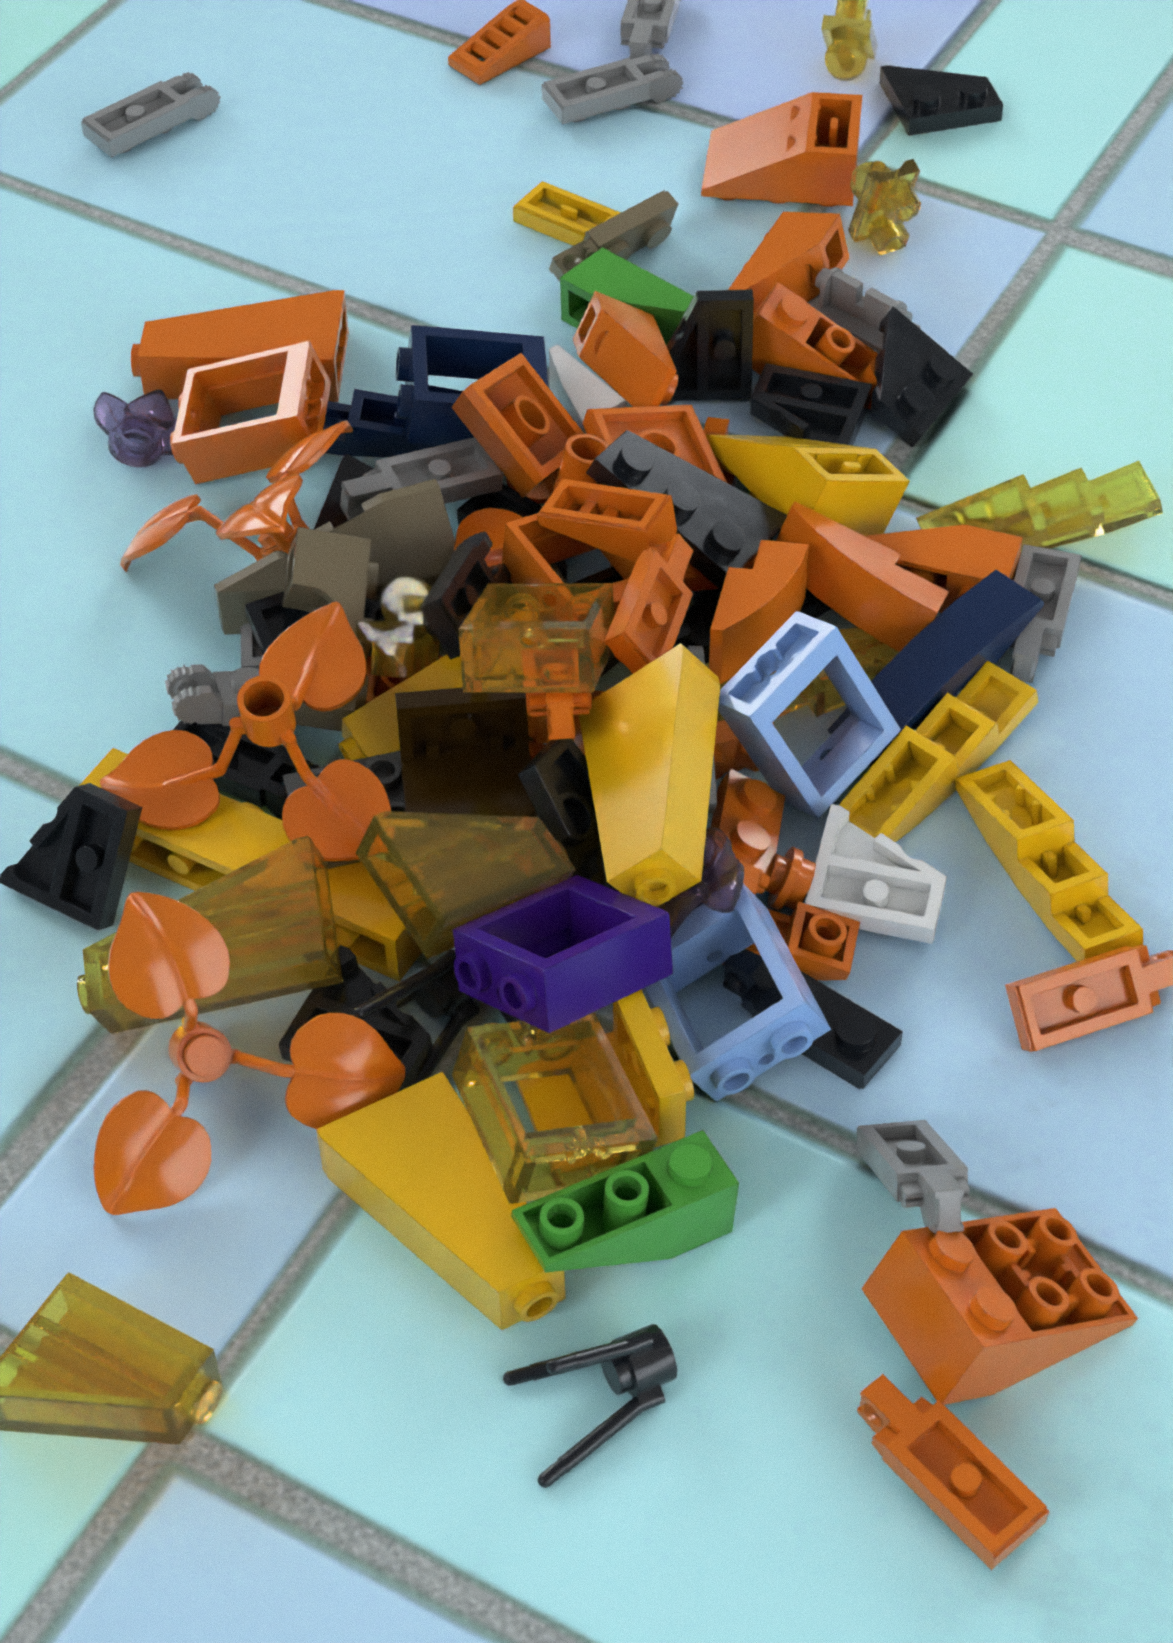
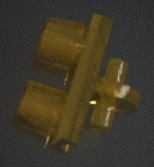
M837 0L835 16L823 15L821 31L827 48L825 65L828 72L835 79L851 81L859 77L865 70L867 58L875 59L877 41L871 21L872 13L871 10L867 9L869 0Z
M914 159L905 161L895 171H891L881 161L863 163L853 171L850 188L858 202L848 232L854 243L869 238L879 255L897 251L906 246L910 235L903 222L910 221L916 216L922 204L914 191L920 169Z
M402 577L389 583L383 592L381 600L382 613L386 621H356L355 635L357 639L372 641L371 675L411 677L439 659L440 642L434 640L428 633L423 621V613L419 608L431 590L430 586L422 579Z

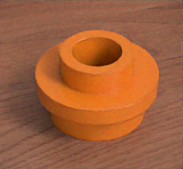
M791 847L785 856L774 855L773 861L775 863L770 875L771 878L767 889L764 890L769 892L767 902L769 907L780 910L783 906L794 910L798 901H804L814 877L816 863L803 858V850Z

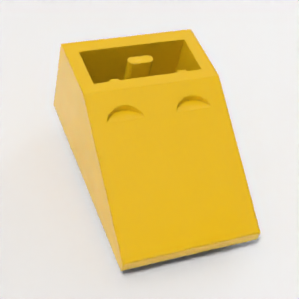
M705 434L714 455L718 458L719 466L726 472L735 475L750 490V496L788 515L792 504L796 501L864 536L884 534L910 482L874 448L788 436Z

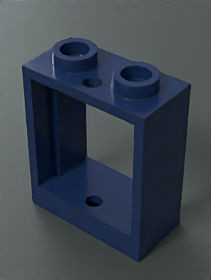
M411 325L408 348L398 347L396 357V381H405V385L400 384L397 418L407 419L408 443L444 445L474 437L451 408L460 394L429 392L428 375L480 379L522 353L548 386L544 336Z

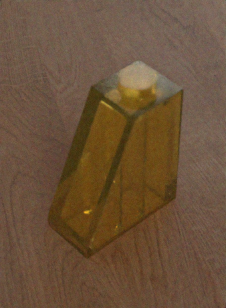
M385 811L374 815L356 851V855L427 959L455 947L454 928L567 880L575 871V867L570 862L565 848L558 840L553 838L539 817Z
M68 1272L0 1356V1430L180 1445L195 1423L201 1425L210 1418L221 1398L223 1385L214 1349Z

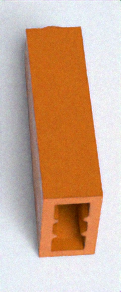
M332 290L146 321L140 344L132 345V374L134 377H141L145 399H178L179 395L183 394L188 369L310 341L331 381L328 401L338 402L349 336L345 290Z

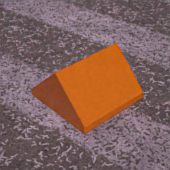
M522 353L469 385L451 407L522 498L560 469L566 441L573 435L584 434Z

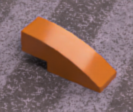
M796 501L792 504L776 541L809 544L806 589L847 621L899 652L937 617L949 591L897 566L896 564L901 556L900 553Z
M761 540L753 569L728 567L710 628L709 669L719 677L720 684L731 679L796 611L800 612L806 597L809 544Z

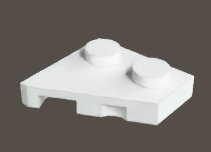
M831 804L815 862L814 877L807 893L805 904L860 922L859 930L933 944L947 876L923 860L909 857L904 853L899 844L884 834L880 833L876 838L872 837L849 821L850 812L839 805Z

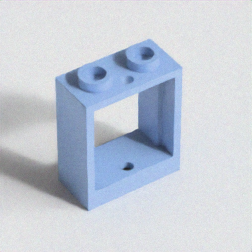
M798 611L775 632L720 690L718 711L770 787L785 795V803L816 818H819L831 804H834L846 788L881 754L882 750L901 731L838 628ZM824 670L850 710L851 715L801 766L773 725V722L816 676Z
M741 880L670 925L673 974L645 988L654 1007L659 1006L668 1025L670 1041L679 1059L685 1062L691 1080L716 1102L727 1095H733L745 1090L753 1083L755 1077L784 1059L802 1054L812 1045L814 1040L831 1030L768 909ZM755 943L783 999L703 1049L676 993L724 963L730 956L738 954Z

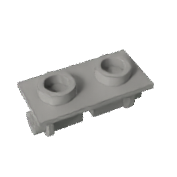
M837 267L830 270L823 268L816 277L815 286L820 289V295L809 304L878 352L882 350L884 333L879 331V325L893 306L912 321V313L907 311L906 303L900 300L896 301L873 288L865 292V297L862 296L863 283L845 274L843 270Z

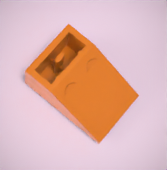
M811 92L711 130L701 196L718 197L722 200H765L778 204L796 202L819 204L825 207L837 205L853 206L863 95Z
M1056 1208L962 1222L964 1224V1231L947 1233L938 1230L934 1234L928 1227L903 1230L861 1288L936 1401L940 1400L944 1405L994 1395L1133 1326L1138 1319L1120 1295L1115 1282L1103 1272L1079 1240L1074 1227L1062 1217Z

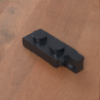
M744 949L738 954L730 956L724 962L725 981L723 982V987L741 997V1006L752 1015V1018L783 999L760 955ZM801 971L831 1028L830 1031L814 1040L812 1045L802 1055L856 1088L863 1089L901 1046L903 1031Z

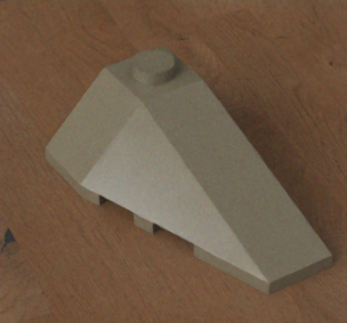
M436 478L378 494L361 504L365 512L336 528L329 521L315 529L371 539L369 562L379 564L377 587L374 598L371 601L383 600L391 602L399 607L403 615L404 595L431 590L452 558L451 554L453 553L455 539L441 489ZM275 551L214 585L220 624L224 635L240 634V626L249 623L246 617L245 604L284 591L288 560L286 552Z

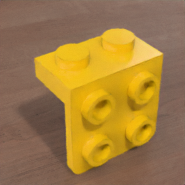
M642 989L613 1003V1032L521 1057L514 1063L515 1082L547 1164L554 1173L567 1174L685 1138L686 1102L694 1100L691 1076L682 1059L673 1062L667 1048L670 1046V1034L665 1016L659 1006L649 1007Z

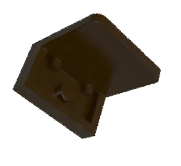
M524 682L395 693L407 830L414 835H442L449 832L495 828L509 829L518 826H528L537 821L538 815L518 776L531 761Z

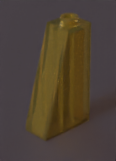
M309 836L296 838L177 900L200 913L218 930L224 939L229 953L230 968L228 981L224 988L215 995L195 999L198 1014L343 982L327 861L324 860L323 855ZM116 932L83 949L85 974L79 975L77 978L80 1004L86 1014H91L111 1034L176 1020L185 1016L184 1008L181 1006L177 1012L169 1017L162 1019L146 1018L127 1009L117 999L112 990L108 975L109 951Z

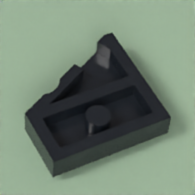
M889 65L881 66L879 83L908 136L1002 121L1003 103L988 77Z

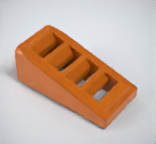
M516 0L449 55L448 65L481 85L551 48L550 18L545 12L527 1ZM482 57L485 59V61L482 62L481 60H479V58Z
M568 479L561 480L537 514L540 526L636 562L644 550H648L654 544L659 545L673 539L677 533L671 495ZM576 504L582 506L579 511L572 510Z

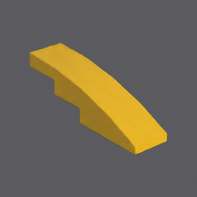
M987 660L957 697L947 692L916 730L906 725L841 801L839 806L850 812L849 821L872 837L876 838L882 833L894 842H897L919 825L956 791L955 778L975 772L1000 747L1039 702L1037 690Z
M1011 760L955 778V789L985 841L1026 901L1049 931L1076 961L1124 946L1143 945V928L1108 895V873L1075 842L1074 820Z

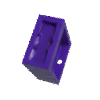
M579 875L453 929L456 954L454 972L458 981L459 991L547 1033L558 1030L673 974L669 912Z

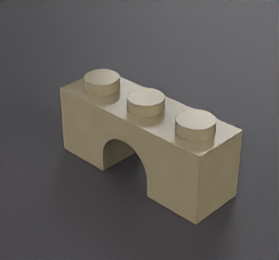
M298 527L288 551L283 607L311 613L335 601L339 602L344 609L354 634L363 648L364 655L367 656L373 636V619L364 618L366 598H374L379 573V564L369 562L371 539ZM366 676L365 684L360 693L352 701L338 709L321 712L313 710L302 703L300 709L294 711L296 725L342 732V719L365 705L368 677Z

